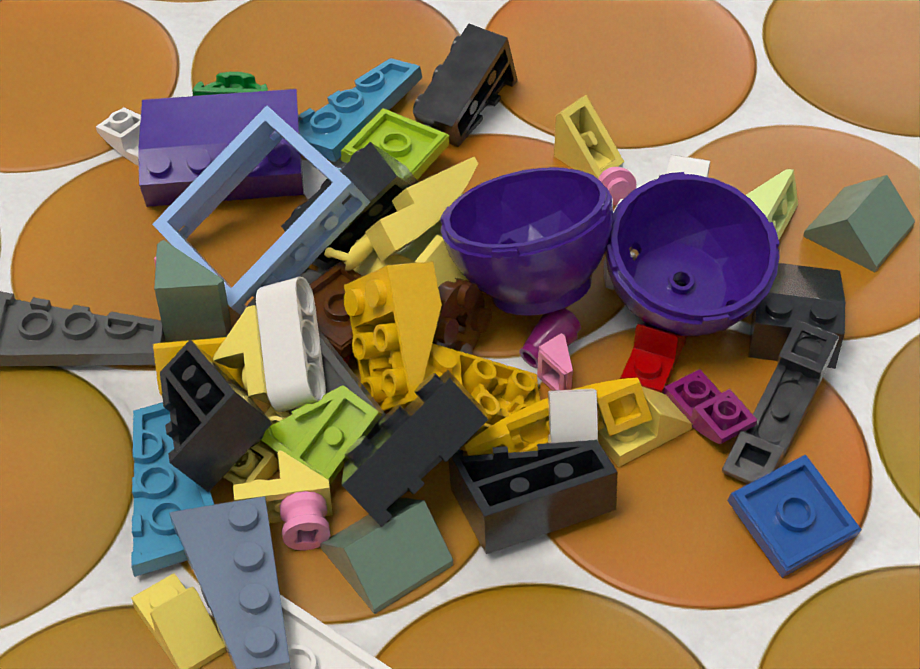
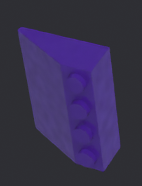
M297 89L142 100L138 161L139 186L146 207L171 205L266 106L272 109L300 135ZM283 138L223 201L304 195L301 154Z

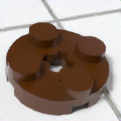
M455 278L456 282L445 281L438 287L442 306L432 343L472 355L480 334L486 332L491 324L492 312L490 308L484 307L483 293L476 284L464 279Z

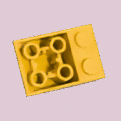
M433 261L386 265L344 285V307L350 316L353 332L352 350L354 356L358 359L361 383L383 411L394 408L399 404L410 403L418 397L414 391L424 379L442 306Z
M432 343L423 381L433 373L440 377L449 370L486 410L488 420L459 450L466 451L465 445L498 421L540 401L537 374ZM410 403L401 406L405 409Z

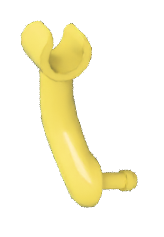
M364 234L351 247L349 253L326 247L324 255L328 258L332 257L346 261L345 270L349 271L359 266L374 248L367 235Z

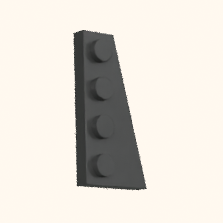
M0 291V366L155 365L153 344L165 343L161 320L117 312H110L107 316L91 313L90 307L73 305L71 309L51 306L50 300L33 297L31 302L16 300L13 293Z

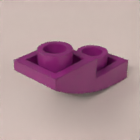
M701 369L664 388L663 394H666L689 419L692 427L718 444L728 441L739 435L741 431L745 432L757 424L758 420L731 389L721 393Z

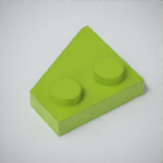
M342 385L323 395L320 401L314 404L307 403L292 411L291 416L271 425L265 431L261 440L276 452L281 450L329 480L330 485L344 467V462L348 460L344 455L346 451L358 439L369 434L382 414Z

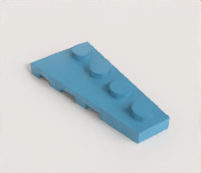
M392 58L386 60L356 79V87L353 89L338 90L327 97L329 104L315 112L309 108L299 115L300 136L326 159L336 162L341 157V150L382 108L390 110L422 79L420 66Z
M163 402L133 410L134 477H132V494L134 497V510L132 515L133 552H131V568L134 577L187 561L184 548L171 523L169 512L214 505L210 492L208 493L169 463L168 453L174 449L173 439L166 434L165 425L171 421L170 412L163 407Z

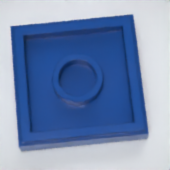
M806 454L732 492L727 499L782 578L852 540L862 530Z

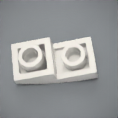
M123 107L113 112L109 118L97 125L96 130L116 151L139 166L138 145L141 115Z
M597 390L548 391L550 428L548 443L598 441Z

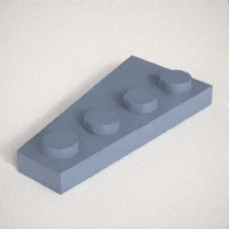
M265 496L169 512L173 528L181 541L186 558L198 580L208 608L211 610L234 668L291 669Z

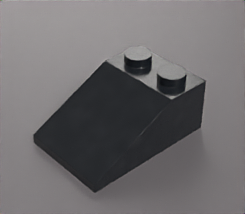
M778 263L777 275L769 293L752 312L748 357L778 361L779 354L796 320L839 336L827 367L836 369L845 334L846 302L840 270Z

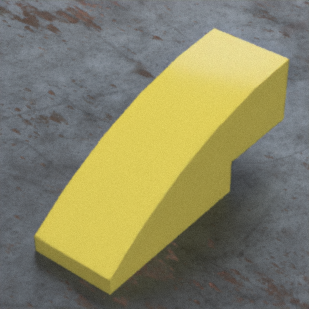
M475 156L406 188L392 200L397 212L380 219L365 231L380 261L404 249L440 220L445 209L460 197L468 185L478 165Z

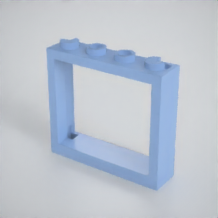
M266 106L152 225L172 246L222 278L225 284L228 305L238 314L242 315L247 307L245 303L252 296H256L257 290L260 287L299 277L326 247L363 211L370 201L345 175L272 109ZM284 138L330 180L332 184L239 281L231 287L186 239ZM351 195L352 197L343 205L342 202Z

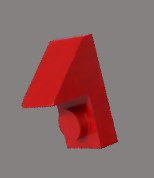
M646 323L637 324L634 346L620 379L638 378L642 387L663 393L686 342V336L665 332Z

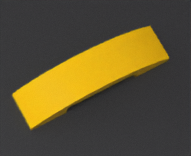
M638 378L611 380L572 389L597 390L598 430L606 428L609 436L652 420ZM548 398L505 417L481 432L465 445L468 456L493 454V447L508 446V453L537 451V444L548 443V435L550 434Z

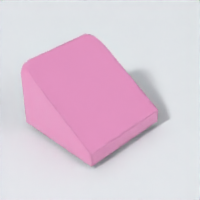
M561 333L539 346L537 377L552 391L571 390L573 369L566 338Z

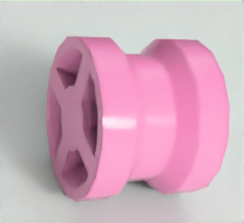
M304 491L289 495L282 500L280 515L281 519L285 522L282 528L283 542L288 547L295 550H311L320 547V543L329 540V523L325 519L327 505L326 499L322 495Z

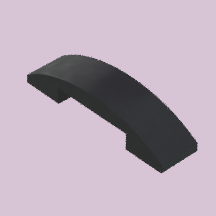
M796 320L779 354L778 365L753 413L754 417L758 420L757 424L745 432H740L722 468V473L750 484L780 467L822 381L838 342V335Z

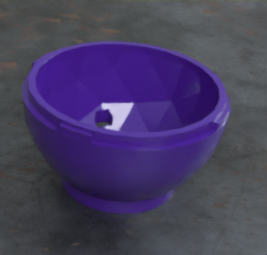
M561 167L522 170L485 181L457 198L445 209L440 218L442 224L441 233L449 256L458 270L470 282L476 284L480 291L491 296L498 309L515 315L546 314L572 305L587 294L590 289L592 274L603 259L610 241L613 222V198L608 188L592 174L580 170Z
M675 172L659 175L658 179L649 181L633 190L617 205L613 213L610 241L606 248L605 257L607 270L617 296L633 314L647 325L662 331L681 336H699L728 329L749 316L764 300L777 275L780 256L778 247L780 243L773 222L769 223L767 217L758 206L737 188L714 178ZM633 249L639 253L635 261L630 254ZM674 281H680L686 284V286H679Z

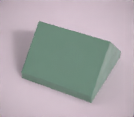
M888 175L844 187L804 231L803 237L876 272L911 231L915 220Z
M165 240L159 242L156 253L154 290L166 342L227 337L232 330L224 280Z
M400 497L387 509L393 517L383 527L369 514L333 535L329 540L320 543L322 551L374 614L453 566V558L425 500Z

